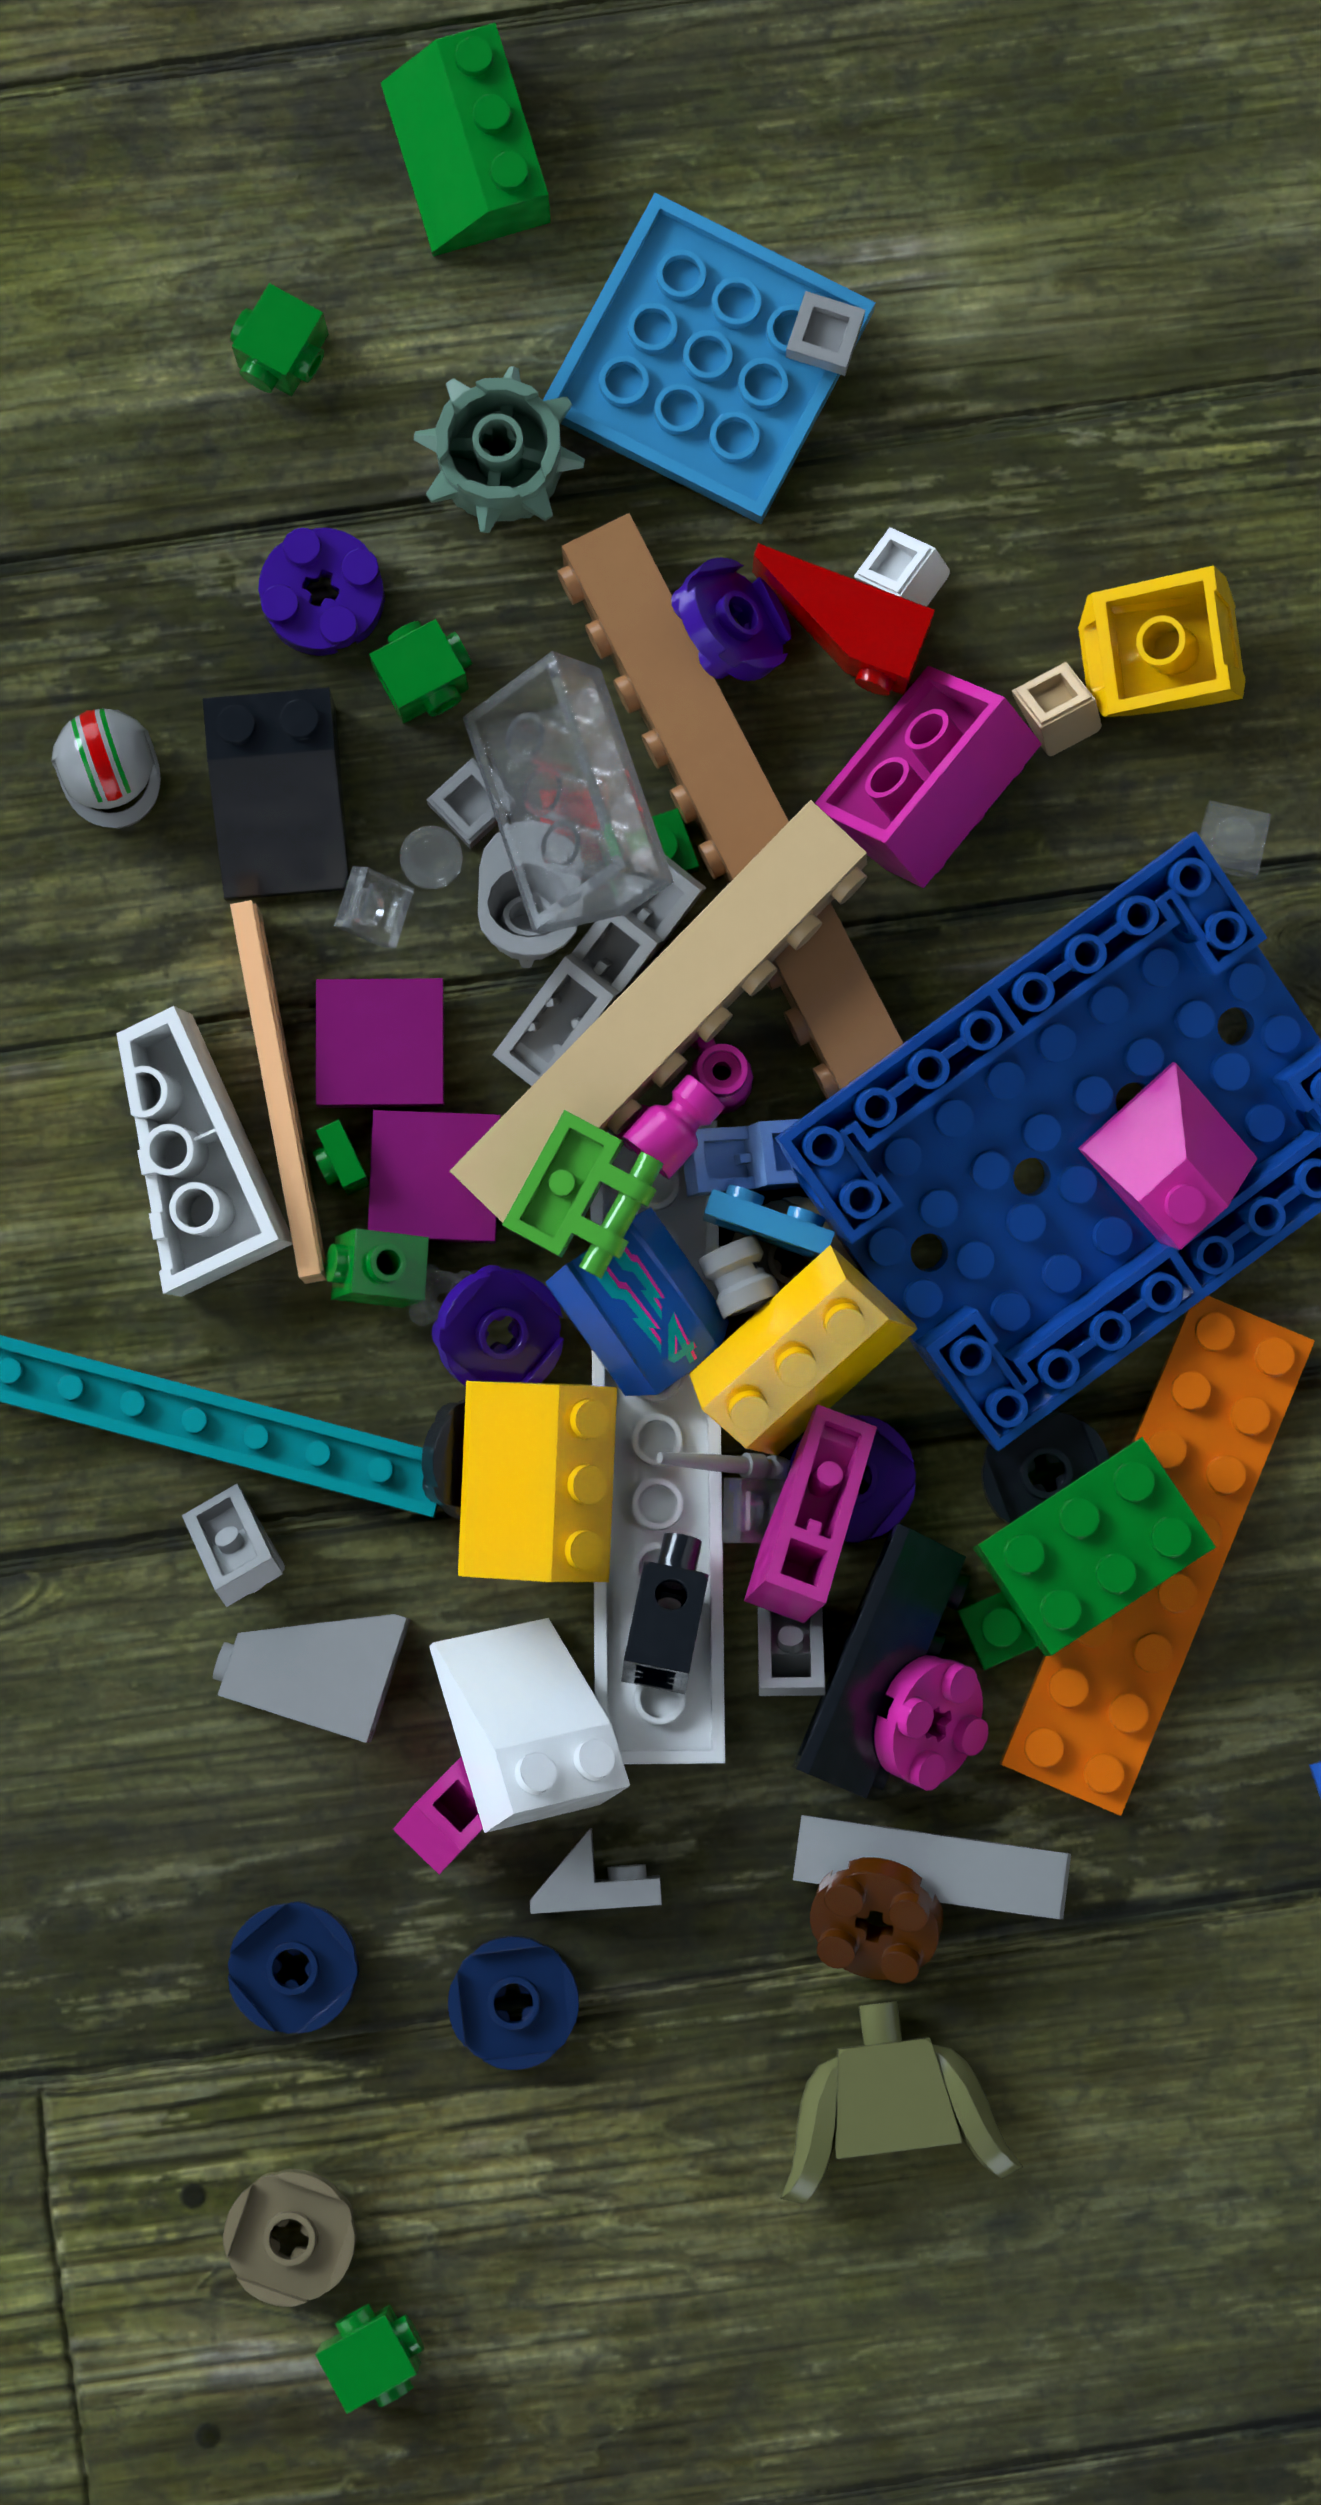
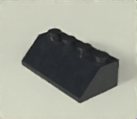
M897 1524L890 1530L826 1683L825 1695H821L792 1767L866 1799L871 1787L883 1790L890 1773L881 1766L875 1750L874 1729L877 1715L887 1719L889 1708L894 1698L885 1694L893 1679L906 1665L925 1655L939 1656L946 1638V1634L936 1630L946 1606L954 1610L958 1609L970 1581L971 1575L961 1571L966 1556L903 1525Z

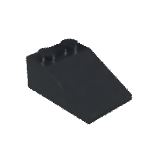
M330 688L203 698L207 762L224 899L227 901L351 890L337 715Z

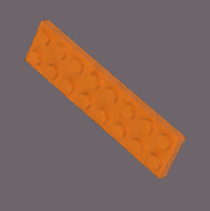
M1210 1296L1205 1297L1185 1312L1132 1443L1143 1437L1216 1548L1052 1656H1043L999 1763L1000 1765L1116 1815H1122L1315 1340Z

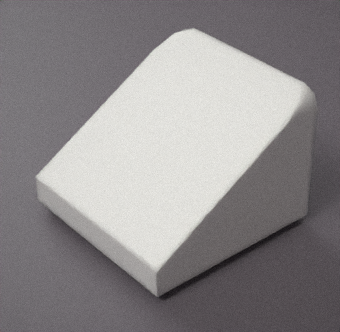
M889 527L854 577L857 581L927 607L949 577L950 569L935 547Z

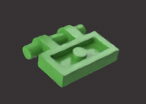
M564 1110L502 1226L561 1258L565 1254L574 1235L583 1239L591 1245L579 1267L602 1279L613 1257L620 1259L629 1241L624 1239V1236L641 1205L648 1207L657 1190L652 1185L663 1163L644 1152H640L629 1174L613 1166L624 1142ZM604 1184L619 1193L600 1226L585 1218V1215L601 1185Z

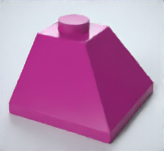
M1172 1062L1078 1148L1159 1243L1179 1250L1229 1206L1258 1159L1175 1062Z

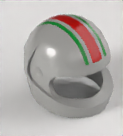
M104 708L85 711L70 720L62 728L53 746L51 762L56 770L63 792L72 808L85 820L107 828L119 829L129 827L143 819L156 803L161 781L159 763L148 731L135 718L119 710ZM149 780L144 795L129 809L116 813H105L92 809H110L128 803L139 795Z

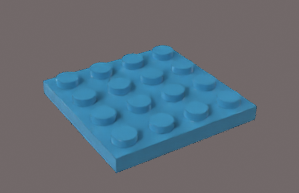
M654 193L543 401L567 396L572 403V407L563 419L562 425L762 524L840 377V374L786 358V348L805 291L865 309L864 321L856 345L874 313L876 302Z

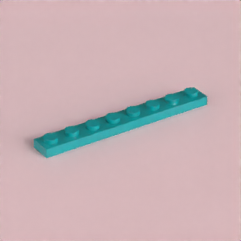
M0 1335L1 1403L435 1518L438 1504L431 1502L426 1497L422 1488L424 1478L422 1473V1447Z

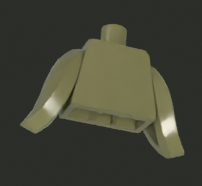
M897 2001L859 2006L864 2045L837 2048L836 2057L818 2065L806 2083L800 2102L791 2172L780 2199L805 2204L820 2187L828 2170L833 2149L835 2158L843 2159L960 2144L962 2136L968 2149L980 2164L1002 2179L1023 2168V2165L1007 2146L980 2081L969 2063L952 2048L932 2044L929 2037L902 2040Z

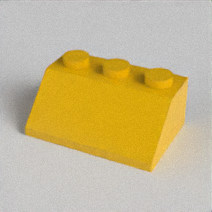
M829 1245L692 1370L689 1375L701 1409L744 1448L770 1455H779L805 1431L812 1411L817 1404L830 1409L917 1330V1327L910 1318L835 1248Z
M466 1381L458 1576L540 1582H609L617 1387L584 1384Z

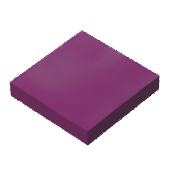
M443 978L316 979L317 1108L444 1107Z
M373 1110L368 1230L429 1237V1241L496 1244L497 1217L450 1170L501 1118V1115Z

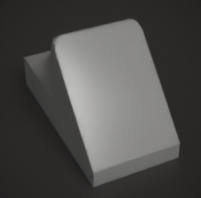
M238 1483L182 1515L211 1583L226 1607L246 1595L257 1592L265 1584L283 1574L285 1565Z
M757 1606L759 1696L825 1695L822 1607L805 1623H801Z
M590 1828L530 1899V1913L662 1905L660 1875L647 1876L646 1864L607 1867L608 1879H595L592 1828Z

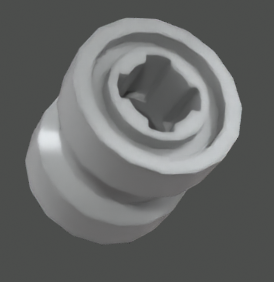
M756 1235L731 1242L698 1259L705 1279L713 1281L719 1294L716 1304L723 1320L741 1315L766 1304L780 1291L775 1277L766 1273L763 1267L758 1268L757 1264L761 1261L764 1252Z

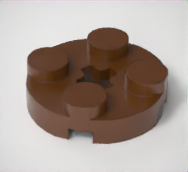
M862 1857L849 1861L847 1869L838 1871L833 1876L832 1870L823 1877L810 1911V1925L812 1933L818 1942L817 1954L820 1960L827 1966L837 1969L843 1968L865 1978L890 1980L901 1984L914 1980L920 1968L933 1957L943 1928L942 1905L936 1894L932 1901L928 1892L920 1886L922 1877L903 1864L876 1857ZM870 1911H877L883 1914V1922L890 1926H874L864 1918H868Z

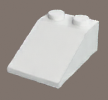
M549 1618L433 1642L429 1646L484 1833L598 1806L630 1786L612 1724Z

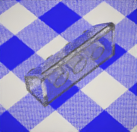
M551 651L463 717L533 932L544 934L626 915L674 883L601 668Z

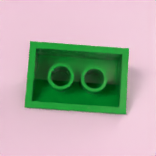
M496 22L435 39L381 82V88L433 257L551 223L549 194Z

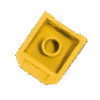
M1214 565L1093 592L1087 596L1078 630L1086 688L1096 699L1098 711L1103 717L1166 712L1243 699L1246 679L1243 672L1235 616L1236 606L1226 576Z

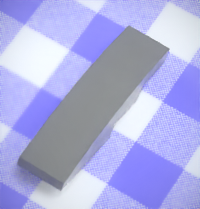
M659 849L651 851L617 899L605 907L574 951L562 959L495 1050L493 1056L532 1086L639 977L706 890V887Z
M801 1815L793 1880L820 1884L823 1877L832 1870L833 1876L836 1872L847 1869L849 1861L862 1857L889 1859L911 1868L922 1877L920 1886L928 1892L932 1901L936 1894L940 1903L1053 1919H1063L1071 1861V1854Z

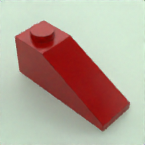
M758 543L753 556L752 573L757 578L763 579L771 587L786 610L842 670L849 675L855 676V683L869 692L888 696L891 691L904 695L931 628L935 610Z

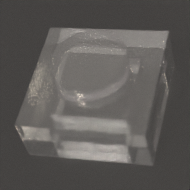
M1209 801L1205 810L1200 838L1224 873L1256 879L1260 870L1271 814Z
M353 866L334 926L379 947L396 949L414 889L369 867Z
M724 1478L723 1543L761 1544L786 1480Z

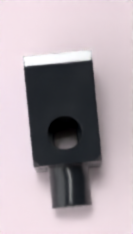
M665 1533L658 1563L644 1562L623 1661L621 1682L685 1694L709 1577L706 1573L696 1571L702 1545L701 1540L679 1533ZM663 1598H673L681 1604V1607L675 1610H668L661 1607L658 1602Z

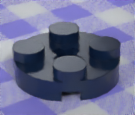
M304 1901L275 1904L252 1916L234 1937L228 1961L229 1990L240 2011L260 2028L286 2034L312 2032L331 2022L351 1999L360 1972L356 1945L345 1925L328 1910ZM284 1950H287L293 1956L303 1952L308 1957L310 1962L304 1969L309 1979L304 1984L300 1985L295 1979L288 1980L284 1984L278 1979L276 1974L282 1968V1963L278 1956Z
M503 1936L483 1943L462 1962L450 1985L448 1996L449 2018L457 2038L465 2047H468L473 2055L496 2068L507 2070L530 2068L549 2059L565 2044L576 2023L579 2011V1991L571 1968L561 1958V1955L555 1948L526 1936ZM507 1984H518L521 1993L531 1994L533 2006L523 2008L521 2020L512 2021L507 2010H497L495 1998L505 1995Z

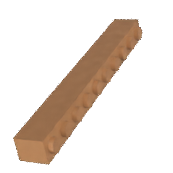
M630 513L562 545L563 565L565 567L557 570V574L570 602L574 605L583 601L592 619V622L585 625V629L600 659L610 655L621 676L614 679L613 683L626 711L631 714L639 710L649 730L642 734L641 737L652 762L657 769L667 765L675 780L677 787L669 791L675 807L678 808L682 820L685 824L693 820L696 821L706 841L698 845V849L713 879L723 875L727 884H729L789 821L718 683L701 666L698 657L699 650L690 639L682 620L674 612L671 604L672 594ZM831 902L817 916L822 921V925L811 939L798 950L788 945L772 962L778 970L767 983L770 990L781 987L791 1006V1009L783 1012L784 1017L799 1046L810 1043L820 1065L812 1068L813 1074L826 1099H829L904 1044Z

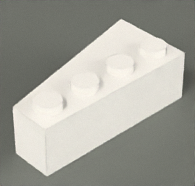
M172 1006L116 1033L130 1112L135 1117L140 1150H137L141 1174L145 1175L151 1207L149 1219L153 1240H157L162 1268L159 1271L163 1294L182 1297L292 1245L289 1228L193 1015Z

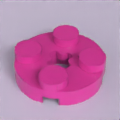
M928 1655L913 1660L896 1675L885 1694L894 1698L889 1708L888 1717L885 1719L877 1715L874 1729L876 1754L883 1769L890 1774L923 1790H933L941 1782L952 1776L960 1768L968 1755L974 1756L978 1754L987 1741L989 1733L988 1724L984 1719H981L983 1696L975 1670L951 1659H942L937 1656Z

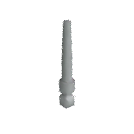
M659 1452L656 1457L658 1464L715 1472L738 1473L742 1478L761 1480L766 1477L773 1481H784L790 1469V1460L783 1456L771 1455L766 1457L764 1454L743 1453L741 1456Z

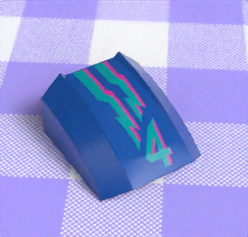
M650 1207L635 1216L624 1236V1239L629 1241L620 1259L613 1257L602 1279L579 1267L587 1252L586 1250L565 1264L545 1282L561 1308L625 1396L660 1394L695 1369L723 1343L730 1322L728 1319L723 1320L715 1298Z

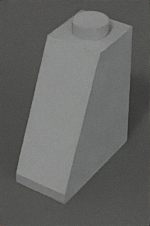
M390 1614L238 1633L234 1644L224 1642L215 1664L213 1679L222 1682L218 1696L361 1742H372L411 1619Z

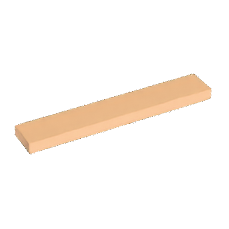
M252 900L230 904L298 1275L304 1284L326 1280V1256L263 917L257 904L253 903Z

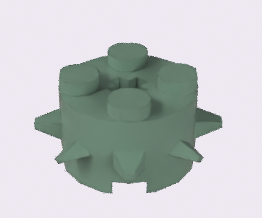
M514 366L508 368L503 378H483L476 381V386L473 388H469L454 378L448 381L446 387L450 400L444 405L436 427L415 431L414 441L436 452L440 473L426 493L431 503L452 499L457 507L463 508L468 514L477 516L480 532L490 533L496 521H515L520 518H531L534 515L544 521L550 519L553 513L549 498L554 494L562 472L584 468L585 463L584 458L561 446L560 424L572 407L571 401L567 396L543 401L532 386L521 382L519 368ZM497 444L509 446L508 454L505 453L503 456L490 455V452L495 453V445Z

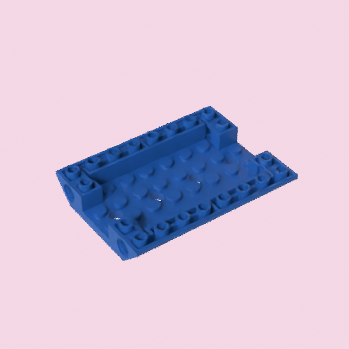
M1191 832L775 1137L800 1186L821 1216L826 1219L825 1221L831 1230L835 1231L836 1237L862 1274L915 1323L917 1330L908 1339L936 1379L997 1451H1000L1321 1212V1039L1258 947L1261 942L1267 939V936L1197 832ZM1235 1007L1244 1014L1247 1028L1244 1036L1238 1042L1227 1044L1218 1033V1021L1226 1010ZM1172 1062L1177 1063L1258 1158L1229 1206L1181 1250L1159 1243L1078 1149L1118 1112L1116 1096L1124 1085L1135 1082L1144 1089ZM1027 1158H1036L1044 1169L1043 1183L1036 1191L1022 1194L1014 1184L1013 1175L1015 1168L1021 1161ZM935 1234L942 1244V1256L933 1267L918 1269L911 1259V1247L914 1241L921 1235Z

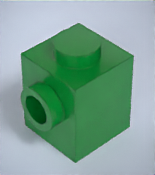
M269 283L254 309L246 308L241 312L233 326L230 341L233 342L234 356L238 367L241 369L239 373L248 383L267 393H271L275 387L292 397L301 380L308 383L317 373L324 357V349L321 347L329 333L322 311Z
M436 619L425 625H422L420 621H414L398 628L388 637L389 644L369 654L373 670L403 724L425 712L429 716H437L450 710L462 700L460 694L469 689L464 669L472 666L471 659L457 633L453 632L445 636Z
M357 1228L336 1236L335 1244L330 1245L325 1260V1277L328 1282H332L331 1300L399 1308L425 1301L429 1237Z
M366 2304L337 2321L335 2325L339 2333L322 2342L315 2354L346 2414L373 2399L376 2400L379 2407H383L413 2389L414 2386L410 2378L418 2373L421 2361L417 2354L424 2351V2345L414 2324L406 2314L397 2318L390 2304L374 2313L371 2305Z

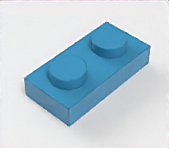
M729 1184L726 1193L715 1189L711 1191L704 1211L703 1221L745 1236L756 1235L759 1241L813 1260L831 1245L835 1231L823 1228L826 1219L819 1214L795 1206H789L787 1214L762 1206L765 1199L763 1195L736 1185Z

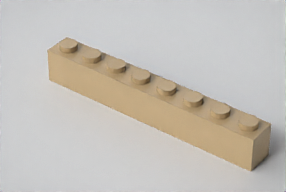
M810 800L458 1161L450 1172L503 1223L564 1110L605 1132H608L610 1129L616 1135L621 1133L642 1111L643 1107L637 1101L654 1083L663 1089L683 1070L688 1061L682 1054L699 1037L707 1043L726 1026L733 1016L727 1008L744 991L752 997L769 982L778 970L772 962L785 948L791 945L795 950H798L811 939L822 925V921L817 918L821 911L833 899L843 904L861 887L867 879V875L861 871L867 865V852Z

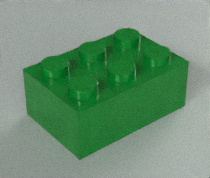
M1143 1437L973 1547L1044 1657L1052 1656L1216 1548Z

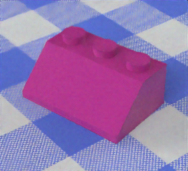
M927 666L817 799L815 804L881 867L924 888L933 876L943 868L947 859L974 826L983 819L985 813L1010 782L1020 774L1025 764L1042 743L1005 697Z

